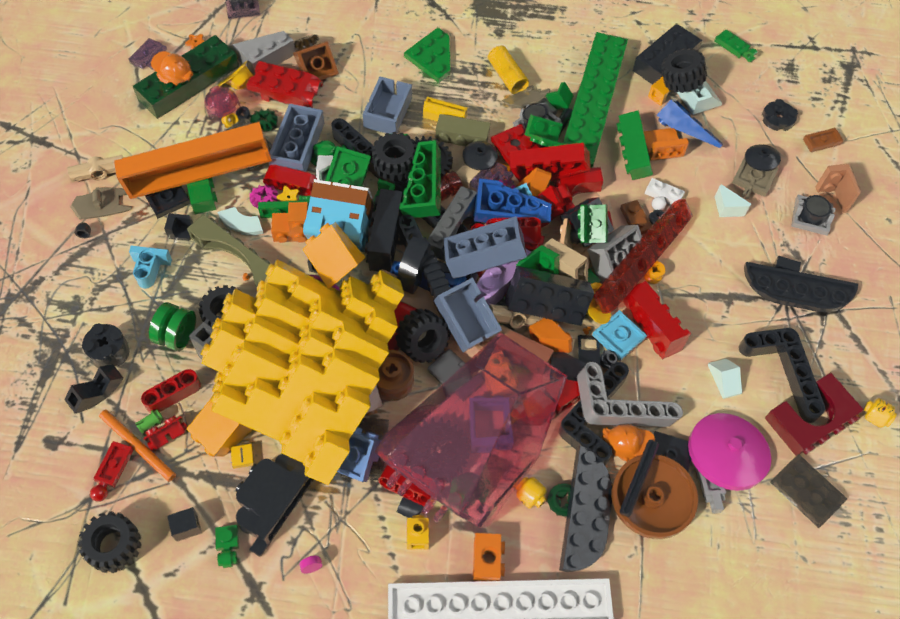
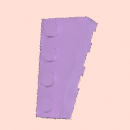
M526 249V254L528 256L531 253V251ZM520 260L487 269L477 283L481 294L474 300L475 303L484 297L488 306H490V304L495 305L503 299L509 289L516 265Z

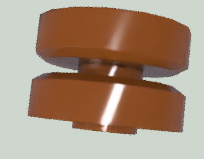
M389 350L387 357L378 369L380 380L376 386L381 399L398 401L405 398L412 391L414 385V366L410 357L404 352Z

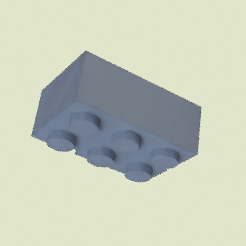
M380 76L370 96L369 103H367L363 112L364 128L389 134L396 132L397 134L412 100V84L397 81L396 95L394 80Z
M473 278L438 295L434 300L463 353L502 331L484 297L475 303L474 300L481 292Z

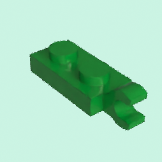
M727 29L715 38L717 44L737 58L744 57L750 63L755 60L753 56L758 51L751 48L749 44Z

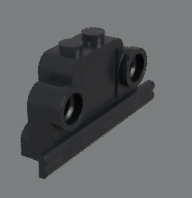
M284 454L278 455L275 462L270 459H262L258 464L255 463L251 467L247 479L240 482L236 488V499L241 506L236 513V520L241 531L257 538L249 550L261 557L315 480L305 475V466L302 462Z

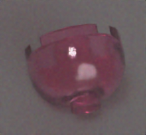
M218 85L210 88V92L207 93L204 99V106L210 118H214L213 115H218L219 118L234 112L237 104L240 106V101L233 90L228 87H219Z

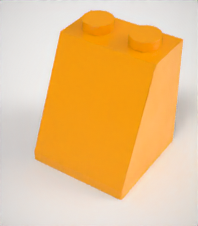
M336 222L331 225L329 223L325 224L319 230L321 234L317 237L311 236L305 242L307 246L303 248L306 256L328 289L366 258Z
M209 400L188 426L187 430L192 434L191 438L195 442L201 443L205 447L204 450L208 455L224 457L231 451V447L240 443L253 429L212 412L213 402Z

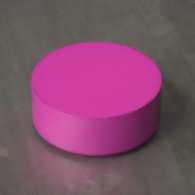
M314 555L304 558L299 563L301 573L309 574L319 570L323 564L321 558Z

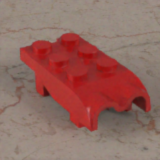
M258 61L255 67V75L250 77L246 86L247 90L260 93L261 99L270 102L271 98L281 103L313 108V98L318 94L319 87H323V82L313 74Z

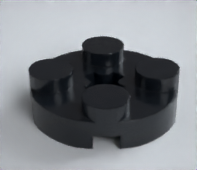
M776 99L764 107L762 112L763 122L772 130L784 129V131H787L794 126L798 111L782 99Z

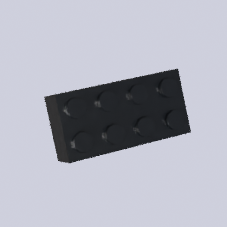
M676 23L636 57L633 72L653 85L663 76L661 64L669 54H673V52L680 51L681 49L699 51L702 40Z
M380 189L379 196L375 197L376 211L372 212L371 218L373 226H370L368 231L370 241L366 242L365 253H367L366 263H369V271L379 272L383 269L390 273L399 236L398 221L402 216L399 209L400 204L403 202L402 191Z
M517 266L505 301L509 311L581 326L594 296V291L590 282Z

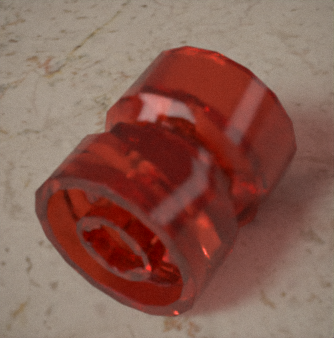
M455 171L444 174V178L441 177V201L448 199L450 195H456L460 187H463Z

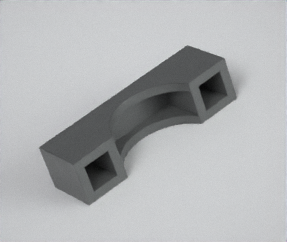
M461 186L429 236L428 242H430L431 251L433 250L435 257L446 261L444 238L456 235L464 219L474 216L476 191Z

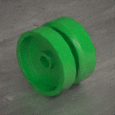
M169 302L161 304L150 323V341L158 345H166L167 348L175 351H182L191 340L189 335L195 330V312L183 307L179 308V306Z

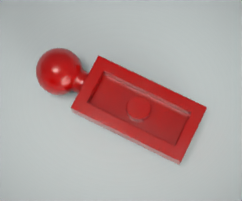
M112 441L93 478L95 482L99 483L90 490V497L93 501L101 502L106 499L108 495L107 486L115 488L134 451L132 447Z

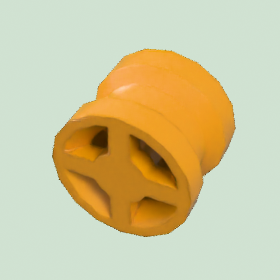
M659 261L648 263L644 272L645 280L650 284L661 282L665 273V266Z

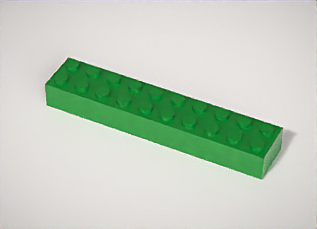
M599 32L595 34L563 141L565 144L584 143L590 153L591 168L594 166L628 39Z

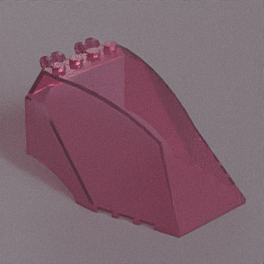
M499 332L444 384L386 433L374 451L387 465L396 470L391 475L386 486L389 488L393 487L399 477L403 475L407 479L399 487L398 495L402 497L410 485L414 483L431 496L422 510L424 514H428L432 510L436 501L443 505L433 518L436 523L442 519L449 509L457 516L479 528L489 527L514 492L516 486L529 473L539 458L568 376Z

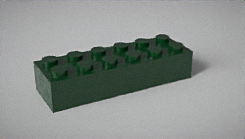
M214 35L181 55L189 63L193 72L190 81H185L178 85H174L171 82H160L155 71L132 87L138 101L158 119L237 69L239 65L236 53Z

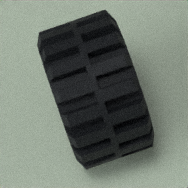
M681 49L680 51H675L673 54H669L661 64L665 87L676 93L690 92L693 89H697L707 79L705 57L698 50Z
M392 132V134L386 133L384 137L380 136L372 147L375 172L377 171L379 176H383V179L387 180L389 178L390 181L395 179L402 181V178L407 179L413 167L412 162L417 148L415 141L410 139L408 135L404 136V133L401 132L399 134H396V132ZM399 155V156H402V157H399V158H390L389 156Z
M223 285V288L217 286L215 290L212 291L210 289L207 291L208 295H203V301H200V308H198L202 322H205L212 328L217 318L221 319L220 316L216 315L223 308V302L227 294H232L236 287L231 286L228 288V285Z
M422 308L417 309V312L413 310L410 312V315L406 314L404 316L405 319L399 322L400 327L396 329L398 335L395 336L397 345L413 361H419L420 363H425V361L428 363L432 362V359L436 360L439 358L438 355L445 352L444 348L448 347L449 343L447 341L450 340L448 325L428 309L423 310ZM425 331H427V334L425 335V337H424L422 340L418 341V340H419V337H420Z
M103 512L99 514V518L93 517L90 519L92 522L89 525L86 523L83 526L85 531L79 534V537L82 539L78 541V546L81 548L79 552L84 557L83 559L96 570L107 573L109 570L111 573H116L117 568L121 571L126 569L125 565L127 563L131 565L134 562L132 558L138 556L137 548H141L142 544L139 541L141 534L138 532L137 527L123 514L117 513L116 515L114 512H108V515ZM111 533H120L118 545L109 552L101 553L100 546L103 539Z

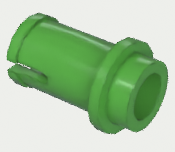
M158 409L155 411L151 410V414L135 424L143 434L156 424H161L164 418Z

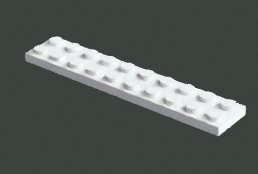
M609 579L388 584V619H614Z

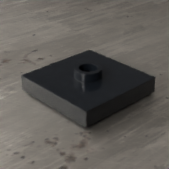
M654 431L655 441L659 444L656 455H662L676 461L689 472L691 457L688 441Z

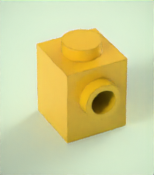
M413 515L412 518H407V550H429V518H424L423 515Z

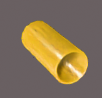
M503 45L494 47L488 54V60L511 94H516L526 89L529 85V80L506 47Z

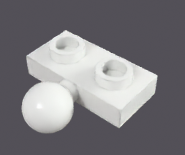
M652 178L645 194L654 197L652 201L654 210H663L666 207V203L678 207L685 191Z

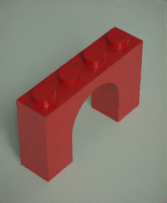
M593 167L590 171L554 180L556 188L566 185L572 197L580 193L601 192L604 182L601 167ZM572 201L564 205V212L575 207ZM608 211V218L613 226L611 214ZM570 222L571 228L575 229L573 223Z

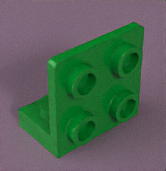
M530 114L524 134L530 137V141L547 147L567 145L558 141L562 123Z
M541 245L526 258L520 260L516 267L521 266L559 275L560 255Z

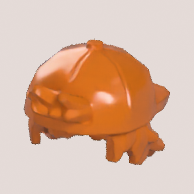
M161 51L151 60V66L157 72L156 75L160 82H171L174 85H178L179 83L190 81L191 76H193L189 63L178 54Z
M620 424L611 430L607 427L603 428V440L610 445L614 456L619 457L623 461H629L642 455L649 440L655 441V437L650 431L639 429L630 424Z

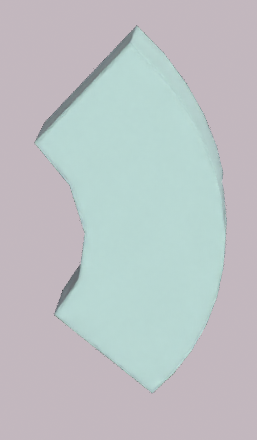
M235 207L218 212L221 222L230 230L239 232L242 235L264 234L258 216L242 215Z

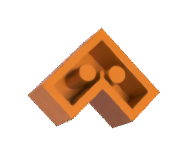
M289 202L288 213H272L271 233L274 242L301 243L308 240L303 234L304 222L308 211L307 202Z

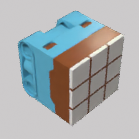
M314 179L303 227L305 237L307 239L313 235L317 237L321 234L319 230L325 224L329 223L331 225L336 222L361 252H365L375 204L369 188Z

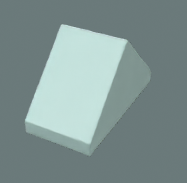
M722 184L719 186L715 195L719 217L745 216L751 203Z
M728 359L707 364L723 399L742 394L739 366Z

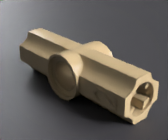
M123 155L105 159L95 156L91 157L88 163L70 166L67 168L70 180L72 182L89 178L97 181L103 180L107 174L116 172L114 160L122 159Z
M492 304L489 306L498 323L510 324L512 328H520L523 325L531 326L543 319L537 316L509 311L507 306Z

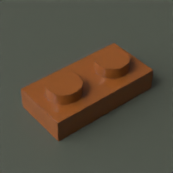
M836 128L808 134L803 138L810 152L838 146L844 141Z
M638 200L621 204L620 209L628 225H638L641 235L652 231V226Z

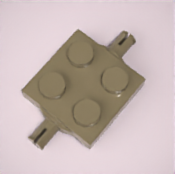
M744 157L732 183L745 189L742 197H745V199L749 198L751 192L765 197L778 168L771 171H759L750 167Z

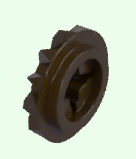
M315 34L296 40L294 46L298 49L310 47L317 43L319 37Z

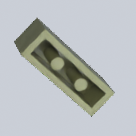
M440 114L435 129V139L438 138L440 142L457 144L459 146H467L475 141L488 142L490 123Z

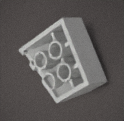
M285 31L229 46L236 53L237 59L242 64L247 60L245 65L253 75H255V67L258 61L278 65L294 56L293 52H295L294 40Z
M638 225L620 226L608 234V243H596L587 249L595 274L601 280L600 283L618 300L623 298L624 290L631 286L632 278L640 272L648 260V254Z

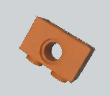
M475 533L473 582L500 581L501 577L505 576V563H501V555H505V541H501V534ZM491 554L494 556L495 561L491 563L486 562L483 556Z

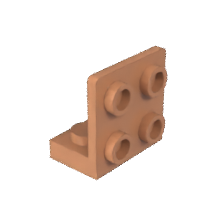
M849 164L828 166L815 186L817 192L834 191L843 213L849 211L860 195V187L857 185L854 172Z

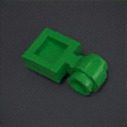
M237 525L216 527V550L222 551L217 554L218 566H223V568L233 567V565L237 564V552L232 551V549L239 548V527Z

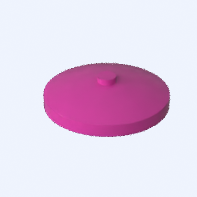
M726 413L711 414L701 419L690 433L688 448L692 462L707 480L719 487L735 491L747 490L758 485L770 470L771 452L767 441L755 426L743 418Z

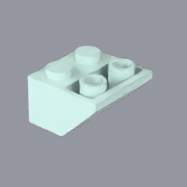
M704 81L702 86H698L697 89H693L690 92H677L692 115L722 105V102L707 81Z

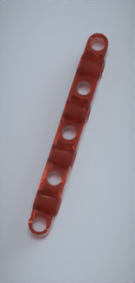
M679 199L670 205L594 293L593 298L603 314L610 313L617 308L693 217L685 199Z

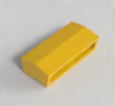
M427 97L424 101L423 118L438 122L439 115L444 114L467 119L468 107Z

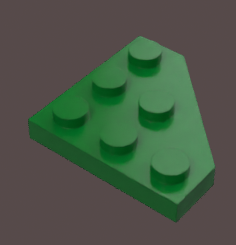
M437 27L406 50L404 58L440 83L450 75L449 35Z

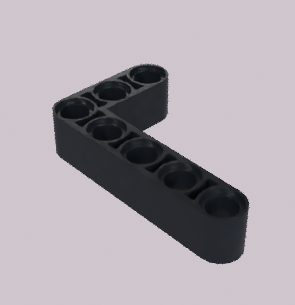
M792 328L751 332L744 336L738 347L742 355L751 357L774 353L779 354L801 418L808 423L815 422L824 413L825 405L797 331Z
M615 362L603 375L604 384L610 387V389H606L607 399H610L627 378L629 368L623 362ZM615 372L621 373L622 376L616 375ZM580 400L561 421L559 435L574 449L581 445L588 451H592L596 459L606 465L612 455V449L609 444L586 427L588 422L584 417L577 414V412H583ZM564 426H571L573 431L566 430ZM580 439H587L589 444L582 443ZM597 452H603L606 457L598 456Z

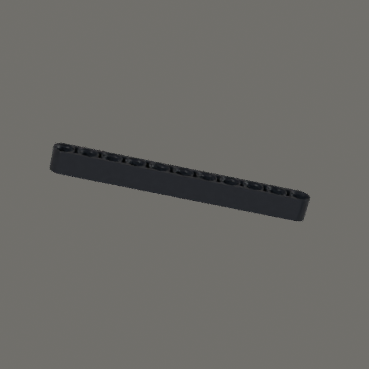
M337 118L333 120L331 127L334 140L341 146L345 145L349 150L371 156L372 159L368 170L378 179L395 184L396 191H402L403 195L409 179L402 178V181H398V179L390 181L389 178L386 180L383 179V176H379L373 166L372 147L374 145L344 119ZM441 205V215L421 218L434 229L446 209ZM462 223L458 228L457 234L468 231Z

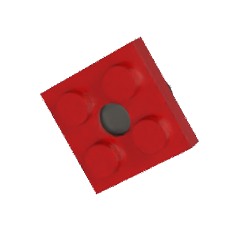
M522 124L491 137V142L508 165H510V151L539 148L535 142L530 141V137L524 135L526 130Z

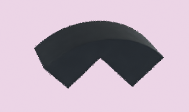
M414 236L411 238L403 254L397 274V279L401 281L403 291L414 294L422 282V265L430 254V242Z
M113 364L100 366L92 381L71 385L64 400L75 414L83 412L106 399L120 385L124 377Z

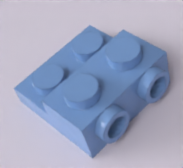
M357 427L349 439L350 452L337 472L360 482H367L372 463L378 462L383 441L378 439V434L371 432L363 434L361 433L362 429Z

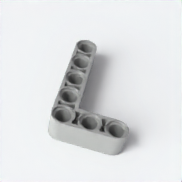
M595 362L587 363L577 375L583 416L590 424H630L633 426L669 427L683 415L681 406L675 402L607 399L602 369Z

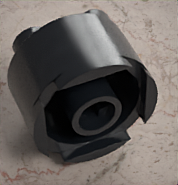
M97 323L93 325L84 336L82 342V349L97 368L110 364L120 366L129 356L130 350L127 340L120 329L111 324Z

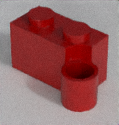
M550 185L536 196V198L552 204L551 220L564 212L563 206L573 200L566 185H561L557 188ZM541 223V228L549 223Z

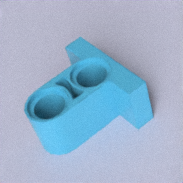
M130 246L129 253L133 261L136 262L133 275L138 285L144 289L152 287L160 265H171L172 258L167 249Z

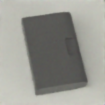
M451 349L444 352L427 368L428 372L461 403H464L484 383V380Z

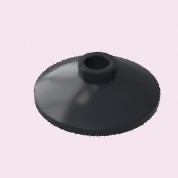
M475 141L464 148L462 157L468 167L481 171L493 167L497 162L498 154L495 147L484 141Z
M757 144L747 149L745 160L750 167L756 170L771 171L779 166L781 156L773 147Z

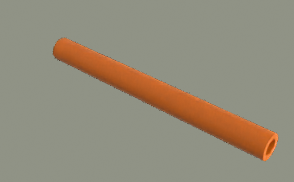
M103 410L100 413L99 417L168 482H171L176 477V473L108 410Z

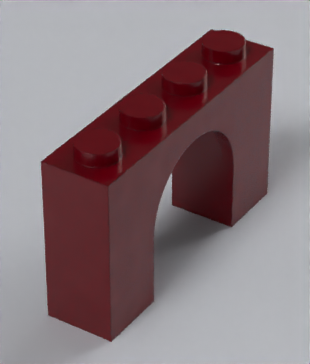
M831 372L816 381L828 415L826 425L815 426L805 422L787 401L772 409L765 417L796 457L802 453L805 455L809 454L815 449L814 445L817 443L823 445L831 439L829 435L832 433L838 435L846 429L844 425L847 423L853 425L861 419L858 415L864 409Z

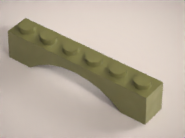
M203 214L187 228L190 238L202 248L223 250L240 258L253 273L256 288L261 280L264 281L267 275L265 273L270 262L265 258H260L252 248L248 249L244 246V243L239 238L235 239L231 236L226 228L219 227L213 218L209 219Z

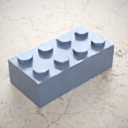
M294 104L288 105L270 150L272 161L269 162V166L274 164L307 172L313 156V145L318 143L325 124L323 110Z
M517 216L444 238L445 260L453 279L527 257L524 237Z

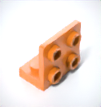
M667 128L644 131L650 161L684 157L689 143L687 138H678L676 129Z

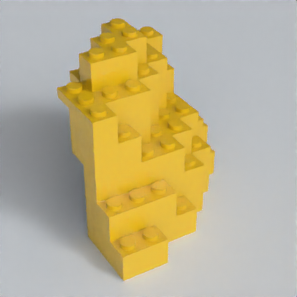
M277 259L274 265L270 264L265 273L267 275L266 279L259 282L255 298L236 288L232 294H227L221 311L224 314L221 319L217 318L212 326L213 331L210 335L212 340L210 344L205 343L200 353V355H203L201 364L218 371L214 379L215 385L212 389L214 393L210 402H213L211 411L280 441V444H282V454L302 462L305 466L306 476L329 485L350 452L349 439L370 408L369 395L380 380L378 369L389 353L387 343L398 328L394 310L404 296L401 281L382 270L377 275H373L370 285L349 276L347 281L343 280L339 290L333 287L328 289L325 283Z

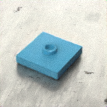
M620 310L610 317L608 323L602 324L592 334L607 350L615 353L619 361L626 357L648 336Z

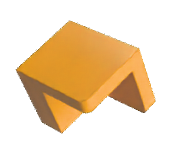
M663 76L651 86L648 95L649 98L660 106L665 103L670 92L665 87Z

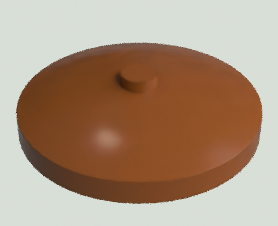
M655 454L630 517L620 514V508L642 455L632 458L620 468L612 485V503L618 517L630 530L646 538L666 539L681 533L691 523L696 514L698 493L690 474L679 463L662 455Z

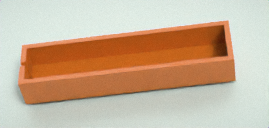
M260 122L124 157L114 160L118 181L128 197L133 199L272 161Z

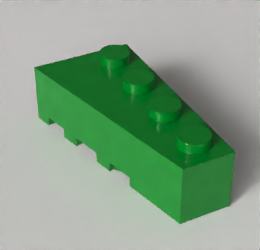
M436 140L418 142L412 162V171L409 173L408 185L404 190V199L399 209L402 215H410L413 218L441 215V151Z

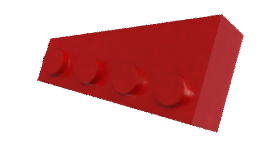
M584 143L510 151V170L517 180L521 182L537 167L551 173L550 181L590 171V153Z
M644 281L626 289L623 296L624 305L631 310L635 322L639 323L643 332L648 335L647 339L652 343L655 353L659 354L663 360L682 351L691 332L688 329L683 330L680 326L681 321L678 317L673 318L670 315V308L666 304L660 303V297L652 287Z

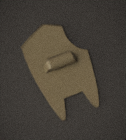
M534 85L502 101L511 108L525 109L528 104L539 103L550 92V88L539 92L533 90Z
M96 188L90 194L76 196L71 204V209L80 220L123 213L131 210V207L119 205V197L127 195L125 190L121 188Z

